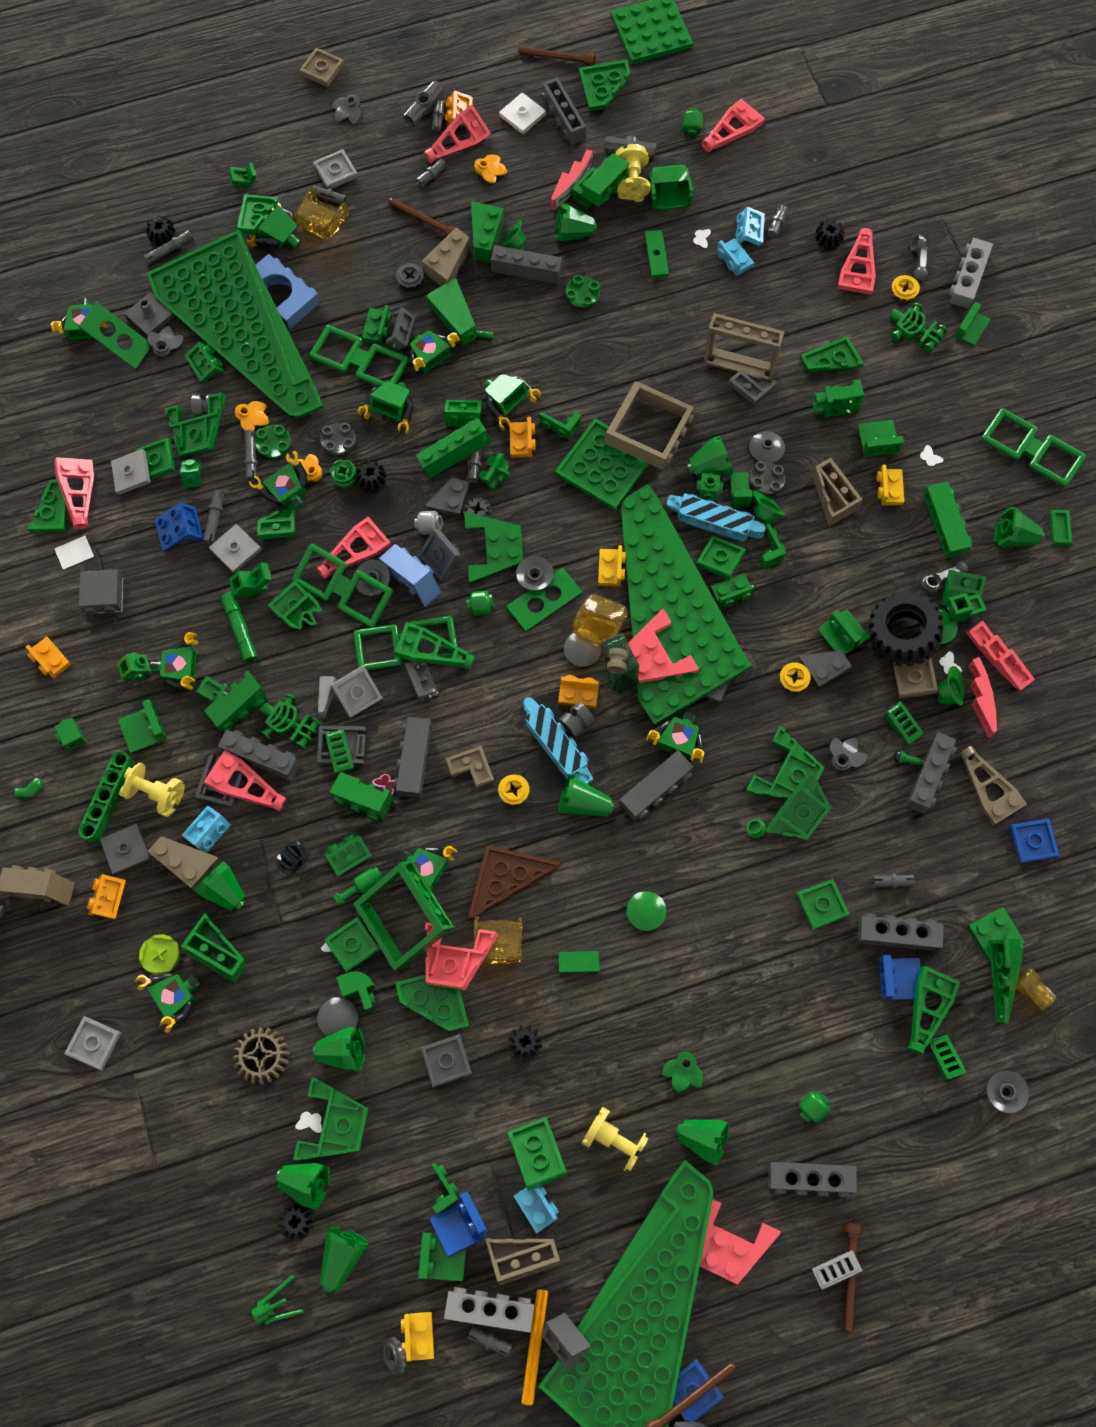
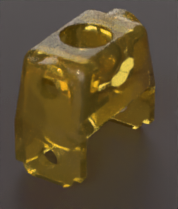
M310 188L296 211L295 220L302 229L323 239H329L347 220L349 214L348 206L342 203L337 209L329 204L317 201L316 190Z
M591 594L587 596L577 612L572 631L589 642L613 648L626 621L628 611H626V607L622 604L596 594Z
M475 916V942L479 929L498 933L496 941L482 963L516 964L521 962L523 918L519 917L518 922L508 920L479 922V916Z

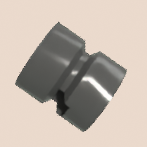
M203 394L192 395L191 409L194 418L208 414V396L214 394H207L206 397Z
M580 702L570 709L571 713L567 712L558 719L565 728L566 733L572 738H576L583 731V727L587 728L595 721L592 713Z

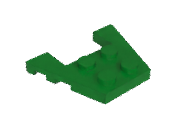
M217 393L208 396V414L182 421L181 406L175 405L165 408V414L169 417L170 421L168 423L170 428L173 429V438L180 456L187 457L213 450L225 394Z
M464 512L465 530H485L487 556L486 565L468 566L469 584L479 579L490 577L497 572L518 566L523 561L521 526Z
M780 726L772 740V744L789 752L773 784L754 775L746 792L787 800L809 770L813 771L818 781L824 767L808 751H805L798 745V742L793 737L791 738L785 732L786 730Z
M312 1077L307 1096L328 1100L319 1144L297 1140L293 1160L299 1161L359 1152L369 1109Z

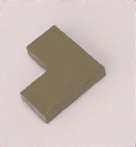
M482 746L445 758L451 777L470 771L476 788L495 782Z

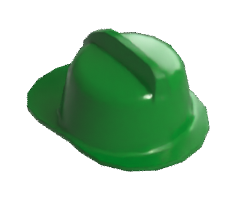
M521 220L517 221L508 230L503 239L502 247L524 249L526 237L521 230Z
M757 490L753 491V495L757 500L755 515L761 523L766 526V524L776 522L781 515L785 516V513L770 496L762 494Z
M952 666L948 671L947 678L938 684V702L940 704H958L962 706L965 683L960 670Z

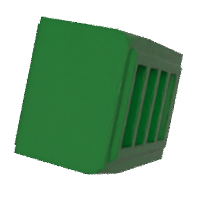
M901 701L885 713L884 718L908 745L924 734ZM896 712L900 713L897 717H894ZM904 718L905 721H903L901 724H899L898 721H899L900 719ZM909 724L910 727L904 731L903 727ZM914 730L915 733L909 737L907 734Z
M338 730L325 734L335 774L354 769L345 731ZM344 745V747L333 750V748ZM346 753V755L335 757L336 755ZM348 760L347 763L337 765L338 762Z
M947 1034L930 1041L928 1045L944 1081L966 1073ZM945 1042L946 1046L939 1049L936 1048L935 1045ZM946 1050L949 1051L950 1054L944 1055L942 1057L939 1054L940 1052ZM952 1058L953 1062L944 1064L943 1060ZM955 1065L956 1070L949 1072L947 1068Z

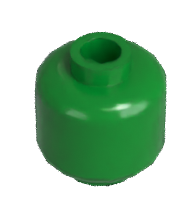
M688 109L682 115L681 128L688 136H696L703 130L704 116L698 109Z
M487 590L472 592L470 599L466 600L468 611L471 610L474 616L487 615L492 612V609H495L493 594H490Z
M811 1091L799 1103L802 1111L800 1115L808 1123L811 1120L819 1123L830 1112V1101L819 1091L816 1093Z

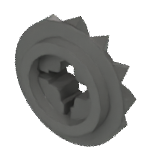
M404 264L396 272L397 282L400 283L401 287L405 286L407 289L409 287L415 288L416 285H421V281L424 279L423 270L416 264ZM407 275H409V276L413 275V279H412V278L407 279Z
M473 497L471 500L466 501L463 507V516L464 512L475 514L473 509H476L479 505L481 511H478L477 515L490 518L492 507L488 500H484L481 497Z
M396 1337L388 1338L385 1341L383 1350L384 1360L388 1369L394 1375H398L404 1372L406 1356L404 1355V1349L401 1347V1342Z

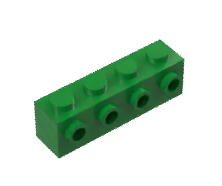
M476 418L460 429L453 431L445 438L438 440L430 447L423 449L416 456L431 479L492 441L479 418Z
M949 482L927 486L923 496L946 559L967 555L972 547V539L966 532V522L961 518L960 506L956 504L954 499L955 493L953 488H950Z

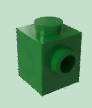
M73 718L64 719L54 726L57 731L55 734L59 744H63L68 751L87 743L78 723Z

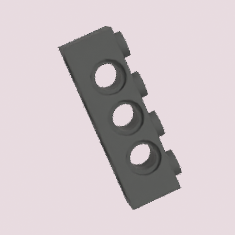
M866 913L858 921V943L939 952L943 948V924L937 923L936 920L920 922L916 918L908 917L905 920H900L896 916L887 915L885 918L877 917L876 914ZM876 925L882 926L885 930V933H878L876 931ZM896 928H902L905 936L898 935ZM916 930H922L925 933V938L918 937Z
M769 1162L768 1189L774 1190V1194H787V1190L795 1191V1195H808V1191L816 1192V1196H829V1192L838 1193V1197H851V1193H857L856 1166ZM788 1173L795 1175L796 1182L794 1185H789L786 1182V1175ZM809 1174L816 1176L817 1184L815 1186L808 1184L807 1177ZM830 1175H835L838 1178V1185L836 1187H832L829 1184L828 1179Z

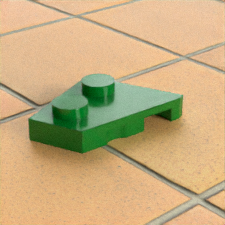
M290 504L288 505L289 508L282 512L277 510L270 516L257 520L258 539L295 536V510Z
M949 570L941 605L946 606L945 603L949 597L967 593L968 597L976 594L981 596L986 577Z

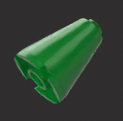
M571 775L568 776L565 785H568V787L566 786L562 790L558 813L606 817L612 813L614 808L612 798Z
M329 1227L326 1234L319 1283L322 1285L323 1290L330 1293L340 1290L368 1246L367 1240L364 1237L350 1230L347 1233L340 1232L342 1229L340 1227Z

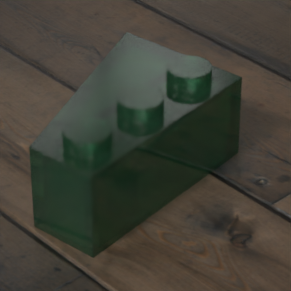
M621 633L602 641L606 668L607 663L610 661L608 656L611 648H622L628 651V659L625 661L627 664L625 673L618 674L607 670L609 688L618 695L636 687L640 665L624 634Z

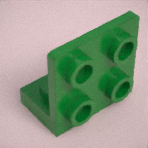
M893 420L858 424L857 428L864 457L900 453L904 440L903 436L897 437Z
M150 699L142 702L144 709L119 719L120 727L131 754L167 740L156 707Z
M422 1233L418 1278L463 1281L466 1249L448 1257L437 1234Z

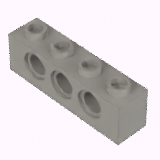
M974 237L971 244L967 243L963 253L966 254V258L962 257L959 268H962L961 272L957 271L954 281L957 282L956 286L952 285L949 295L952 296L951 304L970 309L993 243Z
M454 1287V1291H448L444 1319L531 1333L535 1304L531 1303V1299L518 1297V1301L509 1300V1295L497 1294L496 1298L488 1297V1292L475 1290L474 1295L466 1293L467 1289ZM466 1299H471L475 1304L472 1312H466L463 1309V1302ZM491 1302L496 1306V1313L489 1316L485 1313L484 1306L486 1303ZM508 1306L516 1307L518 1311L516 1318L509 1319L506 1316L505 1311Z

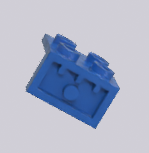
M179 502L155 519L163 551L169 550L185 538L197 542L204 538L196 507Z
M883 955L878 960L882 1000H914L915 985L921 969L920 959H892L891 955Z
M468 1191L460 1195L459 1204L430 1218L431 1224L448 1257L487 1238L486 1227Z

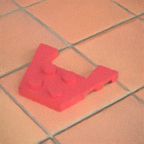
M664 609L623 648L628 651L627 661L640 683L699 672V668L691 655L673 664L657 638L656 633L672 626V622Z
M426 922L425 930L428 935L434 928L431 923ZM479 929L474 949L440 945L441 939H439L427 949L426 983L434 986L465 990L496 941L498 933Z
M712 1200L700 1267L738 1284L780 1235L781 1231L762 1223L754 1244L713 1225L721 1203Z

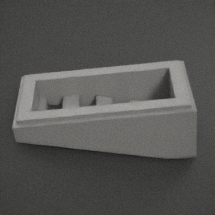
M320 676L318 714L321 719H325L334 695V690L330 685L336 681V678L333 676Z
M853 1250L812 1269L822 1290L863 1271ZM846 1258H849L854 1270L850 1271L845 1261ZM838 1262H841L846 1274L842 1275L837 1264ZM829 1266H833L838 1276L837 1278H834ZM821 1270H825L830 1280L829 1282H826Z

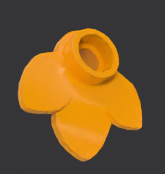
M487 155L484 159H477L474 163L476 173L482 175L483 179L489 183L495 184L496 176L507 174L506 167L499 163L501 158L497 155Z
M253 401L248 405L240 404L235 408V416L240 421L244 431L251 430L252 434L255 426H266L269 424L268 417L264 413L267 405L262 402Z
M309 454L305 460L298 459L308 474L307 482H316L321 479L322 468L318 465L319 460L315 455Z

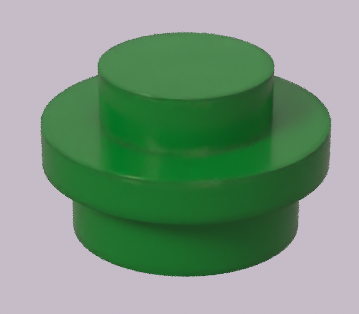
M752 819L746 826V832L751 838H760L766 831V826L760 819Z

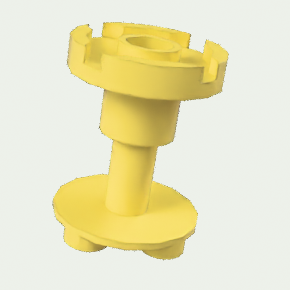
M629 144L627 145L628 148L623 149L621 147L615 153V155L629 162L628 178L622 180L617 187L618 197L620 199L641 202L651 190L650 182L645 178L638 177L641 174V169L648 164V152L641 145Z
M138 763L133 769L128 768L124 775L126 780L120 789L119 795L125 799H130L138 790L149 794V799L158 802L157 812L160 815L170 816L176 810L173 808L174 804L179 805L185 788L182 783L184 782L173 778L167 785L159 781L152 783L144 779L146 770L143 763Z
M602 1107L581 1144L589 1148L595 1139L608 1148L610 1145H613L630 1156L624 1171L626 1169L631 1171L638 1158L635 1156L636 1151L641 1152L647 1143L646 1133L643 1134L638 1145H635L619 1135L618 1128L605 1121L610 1111Z

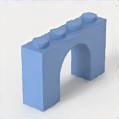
M268 254L256 264L267 288L272 285L281 284L292 289L289 298L277 307L287 329L290 330L319 305L316 290L312 287L309 288L303 279L297 278L292 270L288 267L285 268L276 257L273 258Z

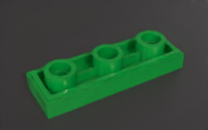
M662 230L646 231L645 240L651 279L669 277Z

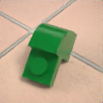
M260 563L251 572L238 571L229 579L233 596L250 597L268 590L267 583L272 578L268 564Z
M967 593L949 597L945 603L952 621L957 623L983 614L987 610L980 594L969 597Z
M349 972L336 977L342 996L345 999L360 994L365 1011L368 1013L375 1010L373 1004L376 1003L373 992L369 993V990L376 987L366 974Z

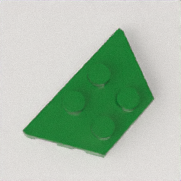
M809 770L766 826L767 833H777L808 840L830 811L831 806L813 771Z

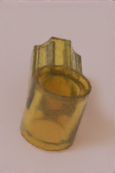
M1026 968L1019 975L1016 988L1023 994L1028 995L1042 1010H1045L1057 998L1041 982V977L1032 968Z

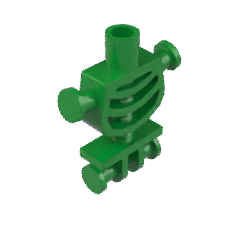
M914 303L912 308H908L905 314L894 309L890 319L897 322L895 332L891 333V338L896 342L900 340V337L912 340L921 334L923 337L918 347L921 348L926 342L923 348L926 352L931 353L934 350L933 347H936L939 341L942 340L943 334H946L948 331L944 325H939L937 330H935L937 321H934L928 330L925 329L926 317L920 312L923 309L920 303Z
M286 694L285 702L279 701L275 707L265 702L260 712L268 717L265 721L268 727L264 731L261 730L262 735L269 740V736L273 732L279 736H285L295 729L290 741L305 750L307 742L312 740L310 737L311 733L315 735L317 733L316 729L322 723L316 718L311 719L309 714L305 715L300 724L297 723L299 714L295 706L292 705L293 701H296L297 698L291 694Z

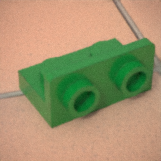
M385 305L384 310L369 308L362 335L363 342L384 343V339L388 337L389 333L388 323L392 322V312H390L388 305Z
M198 342L184 356L200 382L206 383L216 372L223 374L225 371L222 368V362L213 354V348L208 344L205 345Z
M446 400L444 410L445 426L463 427L476 418H479L481 421L482 401Z
M744 573L730 580L715 584L710 587V590L718 607L721 608L724 606L730 607L739 600L745 601L750 599L754 594L755 587L750 585Z
M354 833L349 834L343 839L344 842L339 845L335 843L326 849L327 852L324 853L337 876L372 856L358 833L355 835Z

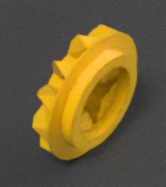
M907 275L897 277L893 281L891 288L894 297L897 296L900 300L906 299L907 301L914 299L920 290L917 280ZM908 285L906 292H903L904 286Z
M790 663L781 670L780 682L783 684L784 689L787 688L791 692H800L809 685L810 672L800 663ZM797 672V678L800 680L793 684V679L790 676L792 677Z
M520 775L506 776L499 784V796L504 803L510 805L521 804L528 797L529 784ZM511 783L515 788H519L517 790V797L513 792L508 793L511 790Z

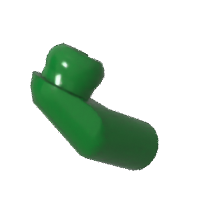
M35 778L26 788H16L15 797L34 798L41 791L43 781Z

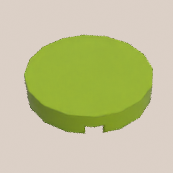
M164 934L154 935L142 944L139 951V960L144 969L154 975L169 973L178 965L180 948L173 938Z

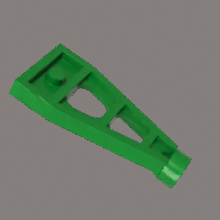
M408 622L404 626L394 655L412 662L458 666L468 670L471 669L475 657L426 628ZM424 639L431 642L435 646L434 652L430 654L419 652L417 648L420 640ZM443 647L452 651V658L438 656L439 648Z
M921 966L915 985L912 1033L908 1050L924 1054L926 1046L930 1043L955 1001L960 981L927 966ZM928 991L941 997V1003L935 1011L929 1010L925 1006V995ZM923 1013L933 1018L928 1030L920 1027Z

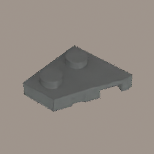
M740 370L729 379L728 385L755 405L771 392L778 382L775 380L768 382L762 380V376L752 375L749 372Z
M451 478L426 504V509L461 516L469 488V481Z
M842 651L808 654L799 657L819 688L852 668V665Z

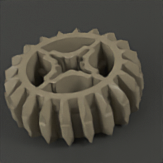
M259 1027L258 1034L254 1029H251V1036L249 1037L246 1033L243 1034L246 1040L244 1042L238 1040L241 1047L234 1048V1051L239 1053V1055L233 1056L234 1060H239V1062L234 1064V1067L241 1068L238 1074H245L244 1079L246 1081L251 1078V1083L256 1084L259 1078V1083L264 1084L266 1077L270 1083L272 1082L271 1075L279 1078L280 1076L277 1071H285V1068L281 1066L282 1063H289L288 1060L283 1059L285 1056L290 1055L288 1051H283L288 1047V1044H281L284 1041V1037H278L279 1033L277 1031L271 1034L270 1028H267L264 1033L263 1028ZM264 1039L272 1041L277 1051L267 1050ZM256 1042V1048L252 1052H247L249 1047ZM261 1051L267 1054L263 1060L256 1057ZM276 1058L273 1066L265 1071L267 1063ZM246 1060L255 1061L258 1072L251 1071Z

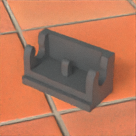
M403 307L394 312L393 317H397L393 335L386 340V344L394 343L391 346L393 351L407 347L415 316Z
M410 662L405 664L420 703L439 696L426 663Z
M563 1313L546 1322L542 1337L565 1368L569 1370L574 1365L582 1362L586 1358L584 1353L590 1350L591 1345L569 1317Z

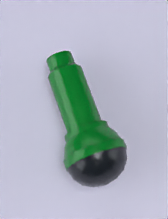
M897 751L893 756L894 761L898 764L906 762L914 765H923L924 760L909 756L903 751Z

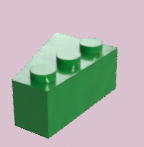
M614 153L609 158H605L602 165L598 169L596 168L589 179H585L582 183V197L599 207L610 199L609 195L612 193L616 195L618 193V184L628 178L629 162Z
M471 201L475 259L491 263L490 259L494 245L498 244L505 222L504 208Z
M248 670L244 673L245 678L239 684L234 682L230 686L232 690L226 696L221 694L204 710L220 733H223L226 729L231 730L235 723L246 719L252 711L260 709L268 701L261 686Z
M342 772L338 775L329 792L335 803L339 805L347 804L352 811L366 813L369 819L376 822L378 820L384 822L394 803L389 790L379 791L375 789L376 786L370 783L367 785L362 783L360 779Z
M204 913L181 945L183 952L219 975L236 983L246 968L245 961Z

